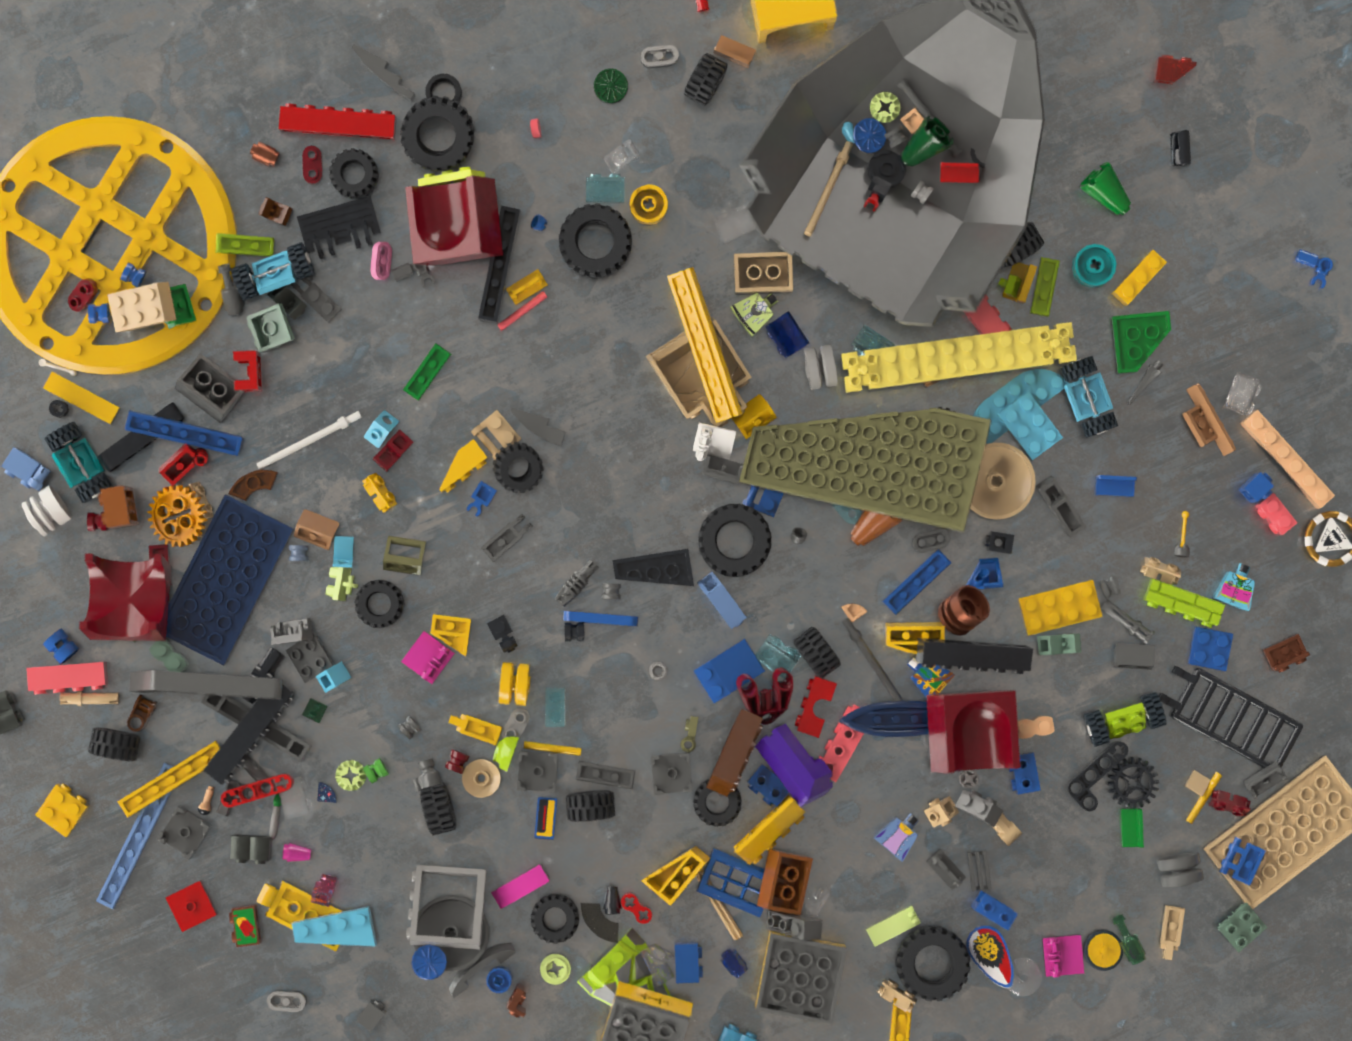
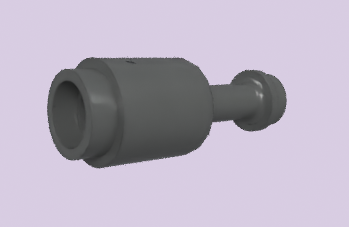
M222 264L218 266V272L222 273L225 288L221 290L225 311L228 312V315L240 314L243 312L244 304L238 289L232 284L229 272L232 268L230 264Z

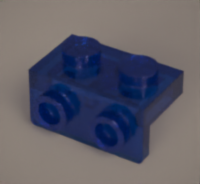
M789 311L765 326L768 336L775 341L779 353L785 358L795 354L809 344V341Z

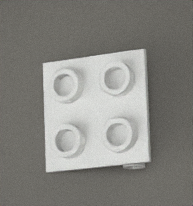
M699 422L692 450L696 452L697 460L703 461L706 459L707 454L730 460L736 431Z

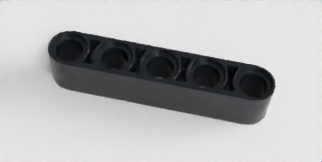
M174 402L153 415L179 422L185 419ZM130 432L98 456V459L110 473L158 438Z

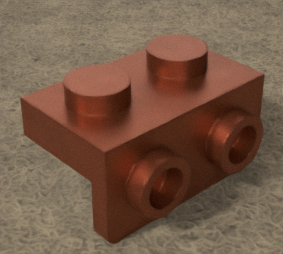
M1299 634L1263 649L1272 671L1278 670L1279 673L1289 669L1288 665L1294 662L1298 665L1307 661L1306 657L1310 656Z

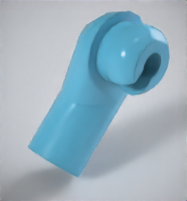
M845 122L842 127V133L847 141L855 143L853 139V124Z

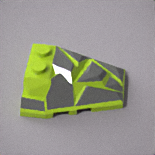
M633 928L593 968H590L577 981L590 996L609 1006L612 1005L619 981L671 996L646 942Z

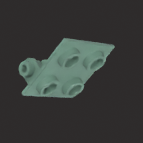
M1247 902L1240 904L1235 913L1232 911L1233 915L1231 917L1228 915V919L1219 923L1220 926L1217 927L1238 953L1267 928Z

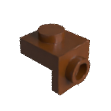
M265 197L260 206L259 215L286 226L293 208Z

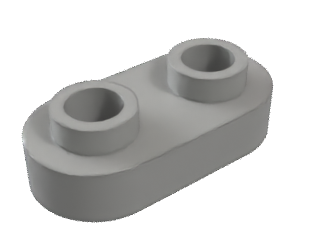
M672 45L647 47L641 52V62L647 67L673 65L679 58L677 48ZM667 53H672L673 57L671 59H667L665 55ZM653 55L654 59L652 61H648L647 56Z
M517 708L512 712L501 732L502 739L508 737L507 733L509 731H513L514 737H519L520 739L530 721V714L526 709ZM518 714H522L524 716L523 721L517 720Z
M273 991L267 998V1004L274 1011L299 1012L305 1007L306 998L300 992ZM275 997H279L281 999V1002L279 1004L274 1002ZM295 998H298L300 1000L299 1005H295L293 1003V1000Z

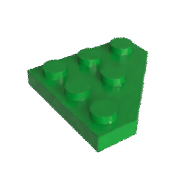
M1170 311L1111 317L1117 374L1133 373L1141 368L1171 331Z

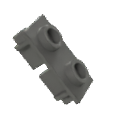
M941 849L927 861L951 890L959 887L963 883L962 881L967 878Z

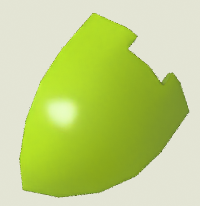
M505 737L499 741L495 748L493 761L500 764L499 768L506 772L511 764L519 737Z

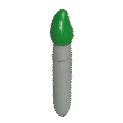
M280 793L276 794L273 799L274 807L269 831L271 840L275 839L278 830L280 806L282 805Z

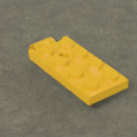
M282 880L279 890L265 883L256 900L258 903L269 907L265 914L267 917L292 929L294 921L342 912V910ZM292 904L297 905V911L291 910L290 907ZM322 944L335 952L340 946L336 944Z

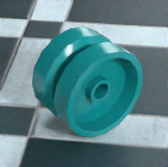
M1091 244L1085 246L1075 255L1072 260L1071 269L1073 277L1079 284L1087 288H1097L1112 279L1116 272L1117 263L1114 254L1109 248L1100 244ZM1094 263L1096 265V269L1091 268L1090 265Z

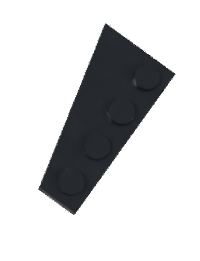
M688 549L612 560L615 579L694 586Z

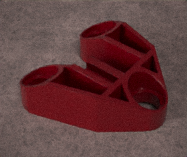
M784 667L777 668L773 672L772 691L771 689H762L760 696L756 682L750 675L742 674L736 680V686L747 711L761 718L769 714L768 718L762 719L761 724L763 725L771 724L788 709L793 692V677ZM786 673V678L783 681H778L779 675ZM749 679V686L742 688V682Z

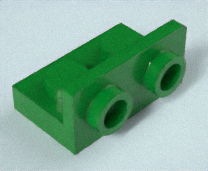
M186 284L170 287L176 320L166 322L168 328L171 329L179 325L195 322L196 317Z

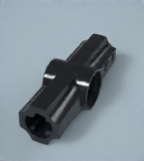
M270 647L261 663L256 665L249 677L273 678L275 670L285 655ZM242 697L251 704H254L257 698Z

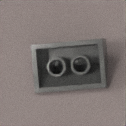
M201 353L178 378L174 388L219 423L229 414L245 391H235L234 381L236 379Z

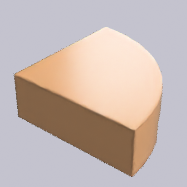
M858 604L841 606L851 622H854L868 612Z

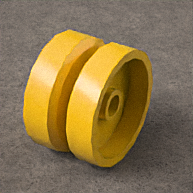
M509 662L502 663L499 704H510L512 694L515 693L516 705H527L531 682L530 664L520 663L517 668V675H514V664Z

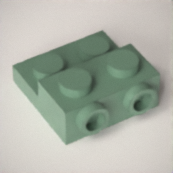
M282 303L247 316L248 327L254 336V344L259 353L268 352L282 346V344L295 340Z

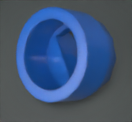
M536 214L531 221V228L542 231L546 228L544 225H547V220L540 214Z

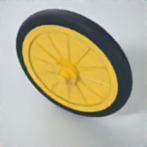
M1099 930L1087 938L1084 945V955L1089 965L1094 969L1108 971L1115 968L1122 960L1123 944L1115 933L1108 930Z

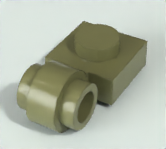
M691 716L690 719H686L685 731H688V736L681 741V749L684 752H692L696 747L697 716ZM686 741H690L692 743V746L690 748L685 747L684 744Z

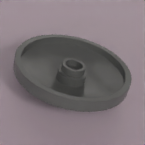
M442 896L430 901L419 911L417 935L472 939L475 903L460 896ZM484 913L480 950L439 947L444 952L447 960L445 973L464 971L476 964L485 953L489 942V926ZM414 945L415 951L422 947V945Z

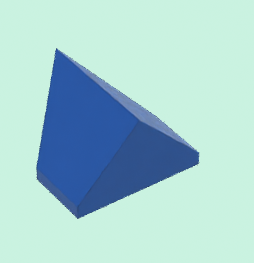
M979 559V563L966 585L974 586L977 589L1003 587L999 559Z

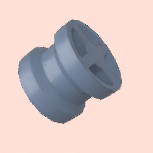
M289 545V550L291 551L289 561H308V556L306 555L308 545Z

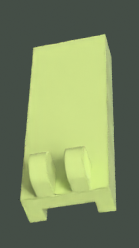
M910 906L867 928L866 931L876 947L921 924L913 906Z

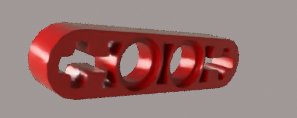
M285 773L233 788L222 793L221 803L229 808L291 789L294 779L290 774ZM282 777L289 781L286 784V788L284 785L276 787L275 783L282 781ZM264 782L269 783L271 786L269 793H264L261 789ZM245 788H250L253 791V796L250 799L246 798L243 794ZM237 790H239L240 798L232 800V804L230 801H226L228 793L230 796L238 794Z

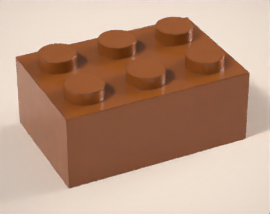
M117 486L100 489L101 494H98L100 506L103 505L104 513H102L103 525L112 529L139 525L133 487Z
M769 849L757 906L769 910L801 915L813 858Z

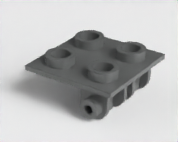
M313 633V639L300 641L285 650L304 683L334 666L332 664L333 661L327 655V650H324V645L322 646L315 633Z

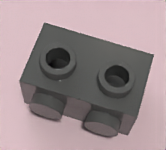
M964 789L955 807L965 814L995 828L1003 813V810L996 806L997 802L989 797L986 799L981 798L982 794L975 790L969 792Z

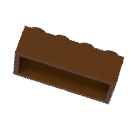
M741 709L706 788L726 797L730 791H735L742 777L743 770L749 761L748 758L756 745V740L762 731L763 726L760 724L763 718Z

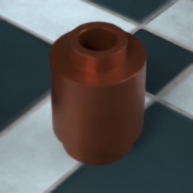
M259 141L258 144H253L250 154L253 155V160L267 166H274L280 152L276 151V148Z

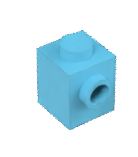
M341 661L317 675L316 678L326 693L349 680L351 676Z

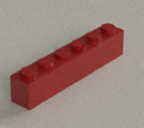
M286 103L285 106H280L278 129L281 132L395 140L397 117L392 115L391 111H381V114L373 113V110L362 109V112H354L353 108H343L340 111L330 106L316 109L314 105H304V108L297 107V104Z

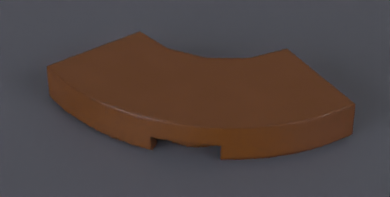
M272 470L250 472L239 478L228 494L247 501L250 495L257 490H272L279 472Z

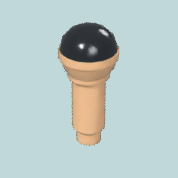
M208 786L203 802L198 806V812L202 815H208L211 812L210 803L214 787Z

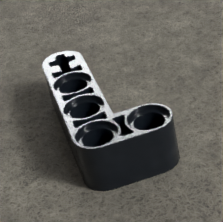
M1114 741L1067 782L1066 791L1083 810L1090 812L1097 808L1098 800L1089 789L1127 756L1129 750L1124 742ZM1122 746V753H1116L1115 755H1113V757L1116 758L1115 760H1113V758L1107 754L1108 752H1110V754L1115 753V747ZM1103 757H1107L1109 760V765L1105 768L1100 766V760ZM1088 770H1093L1095 776L1092 780L1088 781L1085 778V774ZM1074 783H1079L1080 790L1077 793L1071 791V785ZM1091 797L1093 804L1091 807L1086 808L1083 802L1085 798Z

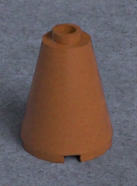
M863 511L851 531V539L858 546L860 544L865 546L901 523L903 519Z

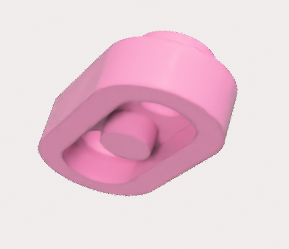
M377 242L372 249L371 275L376 280H385L390 275L392 248L388 242Z

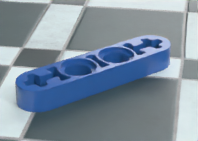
M564 611L563 621L638 626V617L572 611Z

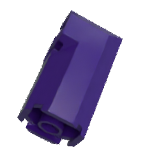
M786 723L771 731L772 734L770 736H764L755 746L800 807L826 795L833 787V782L830 783V778L832 777L830 768L823 759H813L814 757L807 753Z

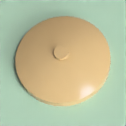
M1005 443L986 444L970 507L974 513L988 519H1005L1016 515L1027 506L1035 490V472L1030 460L1022 451Z

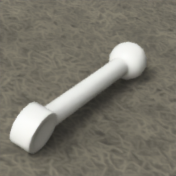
M45 359L39 360V365L42 367L48 366L70 373L71 376L77 375L75 370L48 363Z

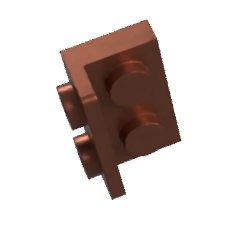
M517 983L507 1002L509 1014L517 1018L520 1016L525 1017L526 1009L521 1006L526 997L525 986Z

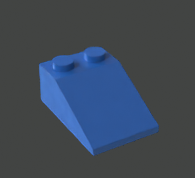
M743 639L694 670L713 703L718 702L738 689L736 680L740 675L748 674L754 679L765 672L746 639ZM749 679L744 680V681L742 682V685H741V686L745 685V684L748 683L750 680H749Z

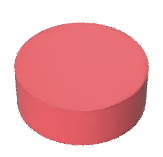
M532 119L530 121L532 136L534 139L541 138L539 119Z

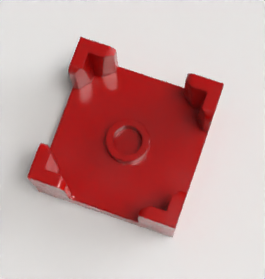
M256 350L233 351L234 361H238L239 364L249 363V366H247V376L250 379L235 380L234 390H245L244 392L262 391L261 353Z

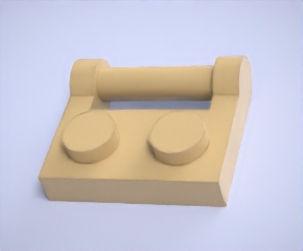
M498 410L471 431L491 452L494 460H496V453H500L501 450H498L482 431L484 428L487 427L504 448L507 447L506 444L508 443L513 445L514 442L522 440Z

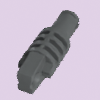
M589 559L586 565L579 572H575L563 585L555 599L565 607L588 584V578L599 567Z

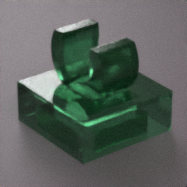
M310 698L302 715L320 723L328 706Z

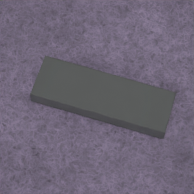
M579 761L576 780L633 789L636 770Z

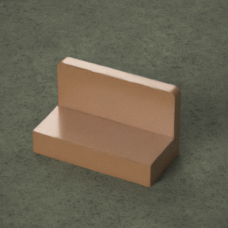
M721 35L713 54L749 68L756 49Z
M304 509L296 524L293 537L329 550L340 523Z

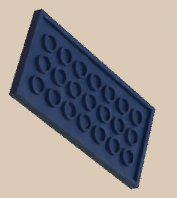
M225 494L169 603L166 637L225 666L294 529Z

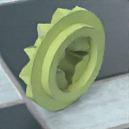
M881 92L871 100L870 112L879 122H891L900 113V102L890 92ZM880 100L885 104L892 102L889 106L890 115L886 111L878 113L882 107Z
M347 760L338 766L335 778L341 788L354 791L364 784L366 774L361 763ZM349 767L352 773L359 774L353 778L352 784L349 778L343 777L348 774Z
M550 954L543 959L540 966L542 978L547 983L553 985L565 982L571 972L569 961L560 954ZM552 961H554L556 966H563L558 971L559 977H557L555 972H548L553 967Z

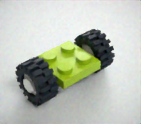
M1157 692L1141 696V703L1106 713V722L1103 720L1100 710L1084 714L1086 727L1094 747L1110 742V739L1121 738L1126 734L1138 733L1146 729V720L1151 729L1167 725L1164 709Z

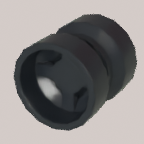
M571 622L565 623V642H571L575 639L577 641H584V622H578L576 625Z

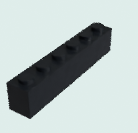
M501 205L499 222L503 255L490 258L478 316L480 321L495 324L499 322L521 216L520 209Z
M918 638L916 661L926 668L940 665V668L951 669L952 666H957L960 670H970V667H973L978 671L984 672L988 671V669H994L995 672L1000 673L1012 670V673L1023 674L1024 671H1031L1033 648L1027 645Z
M283 685L281 700L259 698L203 771L221 785L224 783L228 784L234 777V770L237 767L240 769L246 762L244 757L248 752L253 753L259 745L256 743L260 737L264 738L270 731L269 725L272 721L276 723L281 717L282 713L280 711L283 707H288L292 703L294 693Z

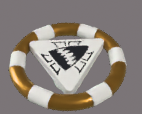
M1326 511L1317 515L1310 521L1305 531V546L1309 555L1317 563L1328 567L1341 566L1352 560V544L1333 519L1336 518L1346 522L1352 530V518L1338 511ZM1329 518L1314 549L1312 541L1313 530L1316 525ZM1351 549L1343 557L1336 560H1329L1317 553Z

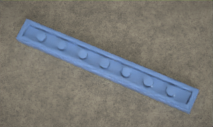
M164 763L158 776L173 766ZM172 791L141 809L96 900L97 902L111 909L115 908Z

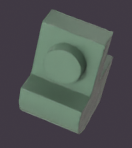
M1080 633L1037 636L1039 655L1081 653Z

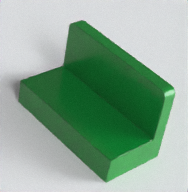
M1121 808L1122 847L1144 848L1142 809Z

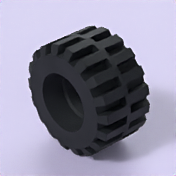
M709 53L704 54L685 87L684 95L706 106L713 98L727 71V63Z
M351 148V150L345 149L341 154L338 153L337 157L332 159V165L329 166V178L334 188L341 195L352 199L353 197L358 199L363 195H369L368 193L374 190L375 184L377 185V178L379 177L378 167L373 158L367 152L365 153L363 150H356L355 148ZM351 163H359L365 169L364 178L357 184H348L343 178L345 167Z
M1033 222L1027 223L1026 229L1003 267H1009L1023 261L1044 245L1045 242Z
M514 442L513 445L508 443L506 448L501 447V452L496 453V460H493V472L502 487L508 491L511 490L513 493H518V491L525 493L526 489L532 490L534 484L537 486L539 484L538 479H541L543 476L541 474L543 462L537 452L523 442L522 444ZM516 458L526 459L528 461V469L525 474L520 477H511L508 474L510 462Z
M385 580L367 582L356 594L357 597L354 601L355 612H357L359 619L370 627H388L394 624L401 617V613H403V595L399 588L391 582ZM375 593H384L390 599V609L384 615H375L368 607L369 598Z
M809 628L793 640L795 647L818 677L823 679L841 665L835 652L816 628Z
M96 727L92 729L88 752L95 756L114 760L136 761L140 737L129 732Z
M708 779L701 783L695 792L693 799L695 812L699 819L707 825L714 827L726 826V824L733 822L739 815L742 802L741 795L736 787L735 791H730L728 795V808L722 813H713L706 806L707 796L713 792V790L706 788L709 782Z
M442 783L421 789L420 800L429 832L434 836L456 830V817L447 786Z
M597 790L567 795V819L572 822H583L614 817V792Z
M549 894L535 904L531 914V926L534 929L535 935L539 936V939L545 940L546 943H563L570 939L577 930L579 924L578 908L567 896ZM550 908H560L566 914V924L559 930H552L544 923V914Z

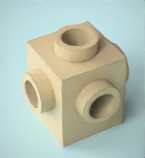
M950 796L942 800L936 798L929 803L930 807L924 810L933 827L940 824L942 827L952 822L951 818L959 813Z

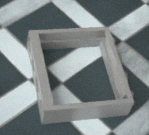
M417 865L416 871L412 873V882H415V889H411L410 901H413V908H409L408 920H412L411 927H407V939H410V944L480 950L486 870ZM422 874L478 877L472 939L417 935Z

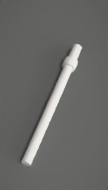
M359 411L347 417L343 416L330 426L256 464L259 470L340 428L343 430L349 427L350 423L362 418Z

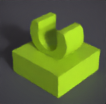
M1010 274L1008 280L1000 278L998 285L1005 289L1004 293L1008 296L1016 298L1022 280L1018 276Z

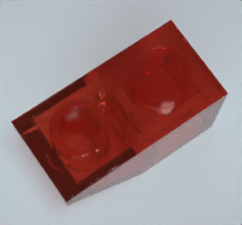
M1162 55V57L1156 59L1153 83L1173 85L1193 70L1197 62H1193L1191 58L1181 57L1178 60L1173 59L1171 55Z

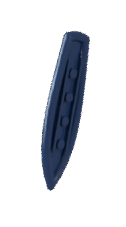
M885 701L860 707L840 719V722L849 728L872 736L909 737L929 735L927 702Z

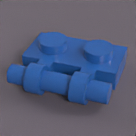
M1235 837L1233 843L1229 844L1228 854L1222 860V867L1219 872L1226 875L1229 868L1234 870L1232 878L1250 886L1266 851L1248 842L1243 849L1239 847L1242 839ZM1236 852L1242 854L1237 865L1232 863Z

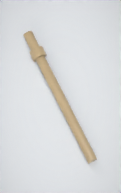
M846 141L842 152L838 153L836 165L804 232L806 236H812L843 166L847 164L849 152L853 146V143L850 141Z

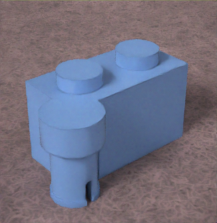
M13 447L1 466L6 469L4 473L12 478L17 476L21 479L20 483L29 489L33 487L38 491L42 489L44 485L42 483L51 472L48 467L16 447Z

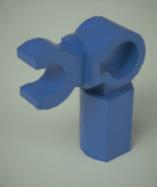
M1299 249L1295 261L1313 268L1317 266L1315 271L1317 274L1311 279L1310 284L1314 285L1315 281L1319 279L1321 280L1320 288H1324L1326 285L1325 276H1328L1329 271L1333 267L1332 260L1326 257L1318 258L1316 254Z

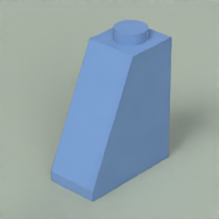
M713 571L697 582L731 629L743 623V620L747 617Z

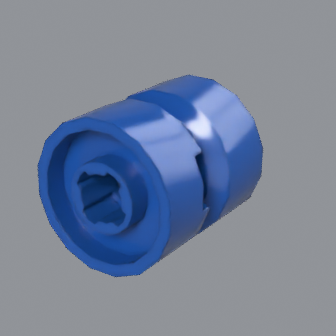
M62 628L43 643L49 652H54L53 657L60 665L65 663L80 649L74 641L68 640L69 636ZM63 642L64 644L58 649L56 646Z
M495 966L490 970L486 983L492 992L503 993L509 989L513 976L507 967Z

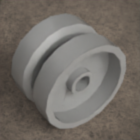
M831 344L820 347V358H818L814 347L804 349L805 372L811 390L821 388V376L824 377L827 387L838 385Z

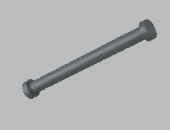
M905 79L897 85L899 89H903L924 118L931 116L930 119H933V115L908 85L907 82L909 81ZM954 143L949 148L953 158L962 152V149H958Z

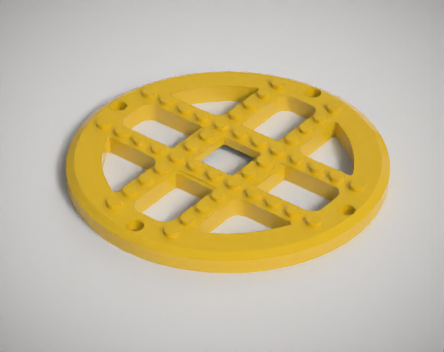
M104 116L75 120L57 126L29 142L7 163L0 173V318L15 337L39 356L57 365L88 374L119 375L139 372L162 364L186 350L210 327L224 305L221 290L225 288L222 273L218 272V266L230 264V267L234 268L237 265L236 254L215 253L216 234L237 235V228L230 200L213 169L191 146L174 134L150 123L125 117ZM166 143L173 145V150L170 153L163 151V146ZM121 146L105 175L95 188H86L51 167L52 163L78 151L96 147ZM149 155L169 166L171 176L146 218H143L116 202L115 199L138 161L143 156ZM8 182L15 183V189L12 192L6 190ZM33 183H42L80 206L61 239L20 215L18 205ZM190 188L201 208L207 233L206 259L170 239L165 233L166 225ZM101 219L133 238L113 271L82 253ZM10 232L42 250L50 258L47 270L26 303L20 294L11 270L9 258ZM154 252L193 274L198 280V286L190 298L196 317L195 322L179 325L171 329L168 328L166 323H163L165 325L163 329L130 343L95 345L96 340L107 323L98 321L95 324H90L88 313L77 331L71 336H64L49 327L45 322L46 312L70 273L82 280L90 278L96 282L98 289L101 290L93 303L96 306L109 304L108 294L137 288L132 285V282L120 280L121 275L128 262L133 264L137 270L140 268L144 270ZM229 271V272H230V276H231V280H232V283H233V279H234V278L232 277V272ZM204 300L211 301L212 306L210 310L205 311L202 309L201 304ZM46 339L53 340L54 345L51 349L44 347Z

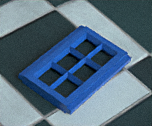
M714 848L696 891L760 917L764 908L743 898L747 889L757 894L760 893V890L750 887L749 883L752 876L762 880L765 869L753 864L749 865L739 858ZM716 861L730 866L727 876L712 871ZM734 868L749 874L745 884L730 878ZM710 875L725 880L721 890L707 884ZM728 882L743 887L740 897L725 892Z

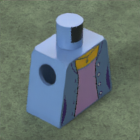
M911 813L903 822L898 817H895L877 832L873 838L900 861H903L918 836L912 829L919 820Z

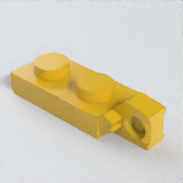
M461 714L460 718L451 715L448 723L456 725V731H459L461 734L493 745H497L503 728Z

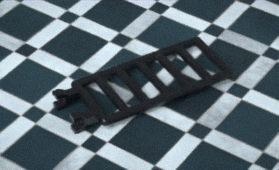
M1178 666L1173 667L1171 673L1188 681V684L1179 701L1163 693H1159L1158 697L1162 703L1174 708L1171 714L1174 720L1263 768L1271 765L1270 762L1264 759L1281 727L1286 723L1294 729L1277 759L1282 768L1303 729L1302 723L1201 668H1196L1192 675ZM1201 677L1209 681L1210 684L1191 719H1188L1180 713ZM1218 686L1227 692L1208 728H1205L1197 722ZM1235 695L1244 701L1223 738L1214 733L1232 697ZM1251 704L1260 709V712L1240 747L1231 742ZM1268 713L1277 718V721L1257 756L1247 750Z

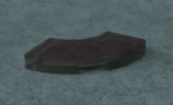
M581 903L582 916L590 930L606 941L618 943L619 923L610 921L604 916L600 903Z

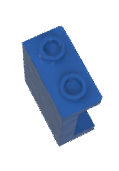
M980 890L971 905L975 911L1006 930H1009L1017 917V913L1013 909Z

